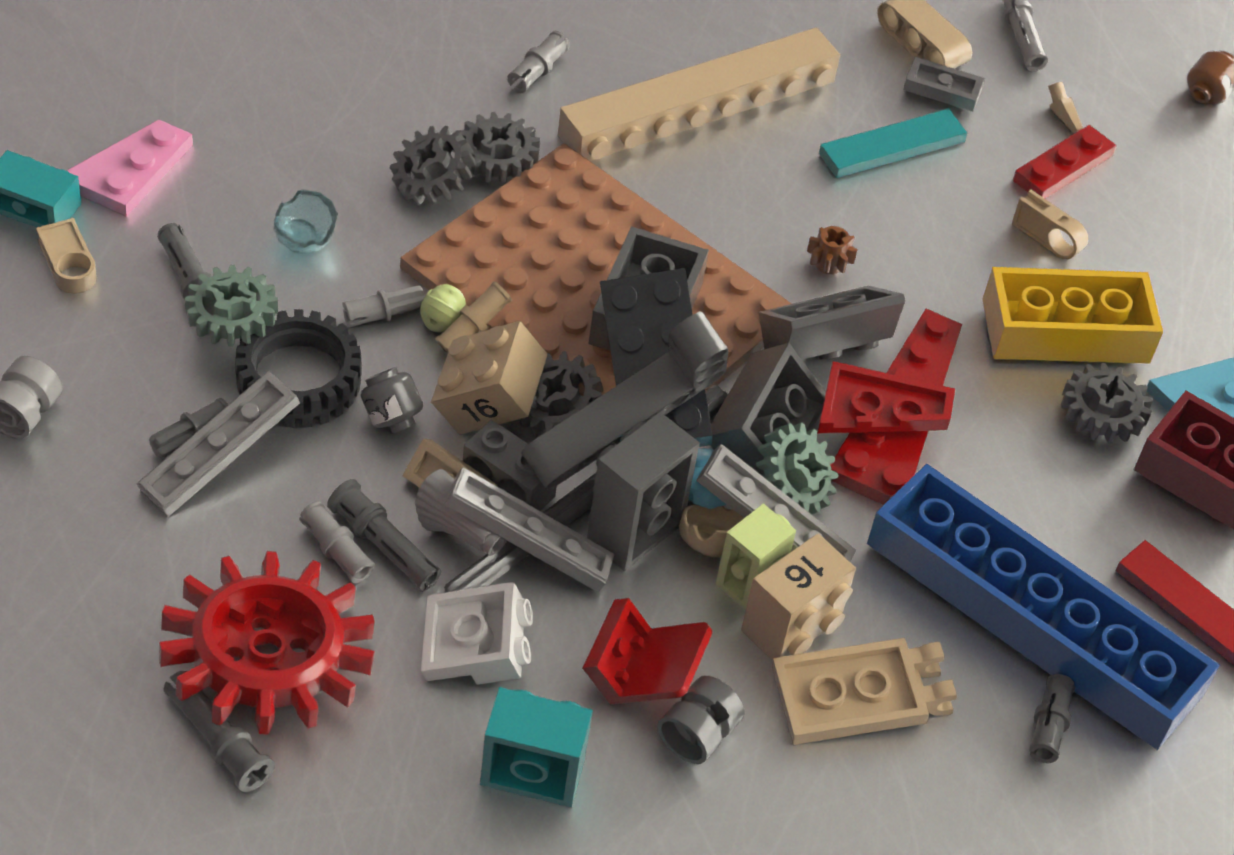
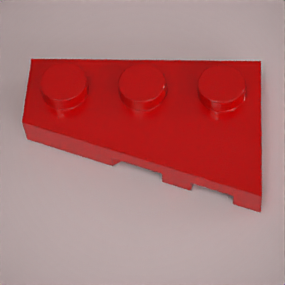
M833 361L817 434L947 430L951 420L955 388Z

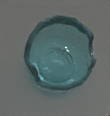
M305 189L299 190L291 200L286 203L281 202L275 213L273 231L278 241L292 252L298 254L316 253L327 246L332 240L338 213L333 202L321 192Z

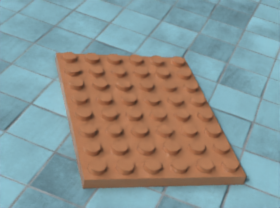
M565 143L533 164L532 169L523 171L520 177L513 178L400 257V269L425 288L431 290L438 285H452L462 292L466 305L469 307L494 281L497 282L511 296L512 301L486 324L488 326L487 330L495 326H503L521 321L546 353H550L553 360H559L562 351H565L569 361H573L574 358L580 355L583 357L585 366L593 364L597 376L601 378L604 389L601 392L602 395L616 387L611 351L588 344L592 313L601 294L600 281L607 280L631 227L709 250L703 284L692 308V313H704L729 351L725 374L705 388V391L711 386L719 385L746 363L751 353L764 348L758 312L792 304ZM580 382L578 385L579 393L584 396L585 387Z

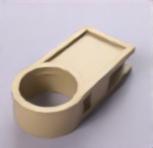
M1030 190L1025 198H1019L1012 221L1013 226L1062 259L1073 258L1087 246V231L1077 219L1072 218L1033 190ZM1060 230L1069 235L1073 246L1063 239Z
M74 218L37 227L38 244L59 289L73 294L90 290L97 280L95 261ZM70 267H83L88 270L85 274L74 277L62 274L64 270Z

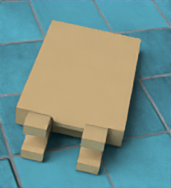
M899 638L773 658L772 670L793 745L927 724L929 713L936 716L953 714L954 709L951 701L956 700L957 693L952 679L928 686H923L921 677L932 678L941 675L939 662H943L945 656L940 642L928 643L917 648L908 649L906 639Z

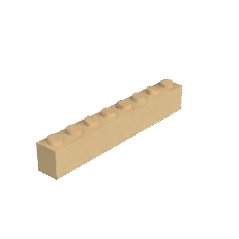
M817 27L560 107L558 136L563 143L589 161L601 159L616 152L634 148L653 140L665 138L690 128L699 127L724 117H730L734 114L835 81L840 53Z

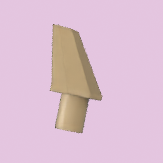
M1063 82L1049 85L1048 88L1053 101L1052 104H1049L1051 110L1071 133L1083 129L1072 97L1067 98Z

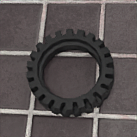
M294 309V317H288L286 310L279 311L274 327L265 326L266 335L264 337L252 334L250 335V344L244 343L240 338V345H237L235 357V375L239 395L261 378L257 371L258 364L264 357L277 349L290 346L314 347L328 353L339 363L340 372L336 378L322 387L306 391L291 390L297 395L300 404L283 418L285 427L294 428L296 420L302 421L303 428L312 427L314 418L318 420L320 425L329 422L330 414L335 418L343 414L344 407L349 409L354 403V396H358L362 374L360 346H357L355 335L353 333L349 334V328L343 323L337 326L336 318L330 315L322 321L321 312L313 310L309 317H304L303 309Z

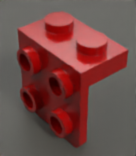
M629 598L614 599L582 669L610 705L680 698L687 693L713 631L707 622L651 628Z

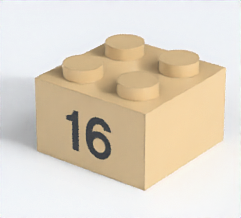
M521 321L503 326H495L490 330L469 336H461L452 340L431 403L459 435L480 430L491 419L498 424L528 417L548 354Z
M817 533L753 578L741 631L772 660L777 657L805 653L815 638L823 632L826 634L834 632L845 618L843 613L845 604L853 591L851 584L856 567Z

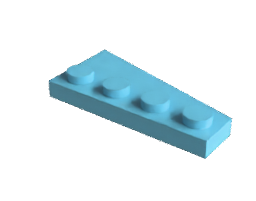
M1234 357L1150 379L1147 384V392L1167 411L1172 408L1184 391L1187 390L1234 417Z

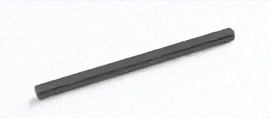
M718 385L711 386L705 391L710 418L718 413L728 395ZM596 473L542 513L567 527L591 509L593 500L592 489L595 485ZM506 541L505 545L492 556L484 555L445 584V592L489 586L530 555V553Z

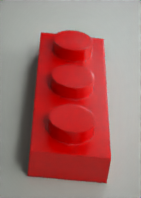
M1089 124L1018 168L1012 181L1027 193L1033 190L1046 199L1111 158L1117 145Z

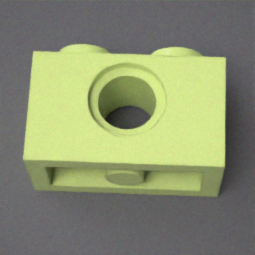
M764 503L727 531L715 585L746 610L753 578L791 552L796 530L785 517L776 514Z

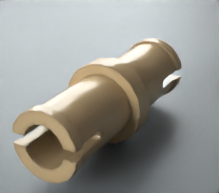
M494 281L470 307L465 305L459 311L462 315L435 340L448 353L452 340L461 336H469L486 331L488 329L486 324L512 301L511 296Z

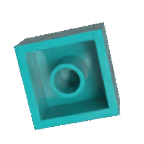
M499 687L484 735L480 785L572 808L585 761L593 710L581 707L572 701L559 702L535 696L526 690H510Z

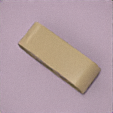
M888 0L878 6L877 16L882 28L914 57L954 69L971 60L972 48L969 40L925 0Z

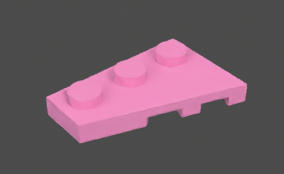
M157 120L67 171L78 176L80 196L128 216L193 145L192 134Z

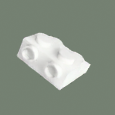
M514 582L427 595L421 672L425 679L433 681L471 675L478 685L521 678L522 665L529 664L531 660L530 645L528 639L523 636L524 626H531L533 621L529 600L522 598Z

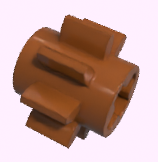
M838 226L819 228L818 236L810 237L807 252L811 254L810 265H815L820 272L829 275L839 272L845 273L847 263L854 264L858 250L853 247L855 237L850 236L845 229Z

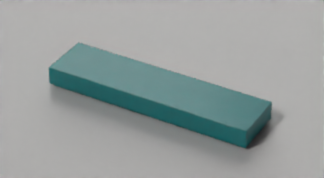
M950 109L822 143L819 155L834 176L840 178L964 143L968 133Z

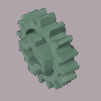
M230 265L228 272L222 273L218 267H214L212 277L209 278L204 274L198 275L199 285L190 284L188 286L189 296L185 297L188 325L190 327L196 326L198 337H203L209 333L212 344L218 343L221 338L227 339L229 347H233L235 339L239 338L244 343L250 344V335L256 334L257 336L264 337L266 335L265 326L274 327L275 314H278V297H275L274 284H266V275L264 274L258 275L255 278L252 277V268L247 267L242 273L236 271L235 265Z
M792 423L774 429V432L766 434L764 437L767 443L758 448V451L764 456V460L756 462V466L764 470V478L811 515L821 512L822 508L828 507L831 504L828 496L834 495L837 492L836 488L831 484V480L838 478V473L832 471L830 466L835 461L834 456H827L825 453L828 443L826 441L818 443L816 441L817 431L812 429L806 432L803 423L794 426Z

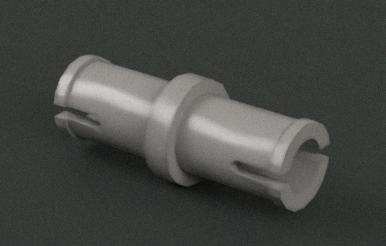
M559 31L551 32L538 47L531 48L525 54V60L508 74L507 81L510 86L519 78H522V81L514 88L515 91L519 93L526 92L536 79L547 75L552 70L553 63L570 47L567 37L558 46L555 45L564 35Z
M321 501L311 503L301 512L299 521L321 543L320 550L327 558L333 557L353 583L365 580L373 572L375 564L372 560H369L353 541L354 534L347 526L341 527L325 509Z

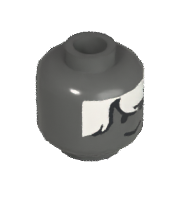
M394 367L365 380L367 386L361 391L360 396L374 427L381 429L390 427L393 434L416 424L413 416L423 409V401L409 373L398 372L397 368Z

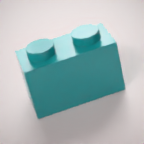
M6 150L0 157L1 215L37 228L70 219L81 206L79 178L77 175Z

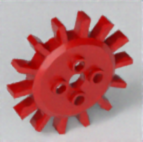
M267 551L262 562L261 575L243 578L232 558L226 556L221 558L220 580L223 586L215 591L191 575L183 579V598L199 608L197 612L164 605L161 630L191 636L192 638L159 642L160 667L194 663V668L176 677V696L180 701H183L207 687L212 688L218 693L212 705L211 722L220 726L231 715L235 705L239 703L256 707L255 722L258 733L269 735L275 717L274 708L293 705L298 717L307 729L317 726L318 704L313 696L319 692H325L347 708L354 702L356 684L337 672L338 669L371 676L375 651L343 643L373 639L375 623L373 614L340 618V613L354 606L356 587L349 582L326 596L316 589L319 585L321 563L312 560L302 571L298 580L279 576L280 564L277 553ZM263 628V630L256 631L254 629ZM268 643L279 648L273 654H263L255 649L256 646ZM300 648V649H303V650H305V651H304V652H296V651H294L293 649ZM234 657H237L240 660L234 661Z

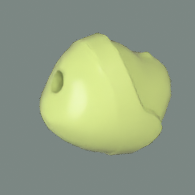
M448 284L438 285L434 289L429 290L420 307L421 317L425 326L433 332H444L462 315L459 311L466 305L465 297L459 289Z

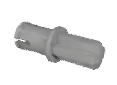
M414 286L390 293L378 290L376 295L343 302L344 318L349 328L382 319L385 322H389L393 315L420 309L425 294L421 286Z

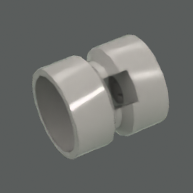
M20 356L2 375L0 381V432L14 438L28 436L42 419L40 413L48 411L62 394L63 386L60 378L55 371L39 359L30 356Z

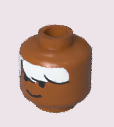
M1226 51L1206 52L1187 74V85L1195 100L1200 103L1208 102L1218 105L1230 96L1234 91V56Z

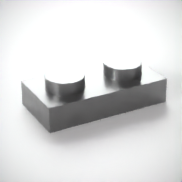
M915 57L906 77L903 90L941 101L954 107L974 111L985 78Z

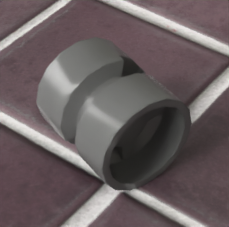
M701 676L689 687L687 693L682 696L681 701L675 703L659 720L657 728L661 739L675 755L691 764H702L721 744L722 738L728 736L744 717L745 711L740 698L727 684L712 676Z

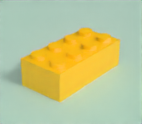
M992 267L982 298L993 359L1150 364L1163 334L1148 272Z

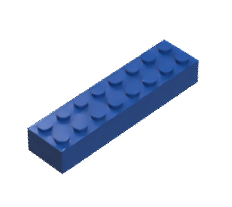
M927 463L875 514L867 545L1049 674H1061L1070 677L1074 681L1077 694L1156 750H1159L1205 695L1220 667V664Z

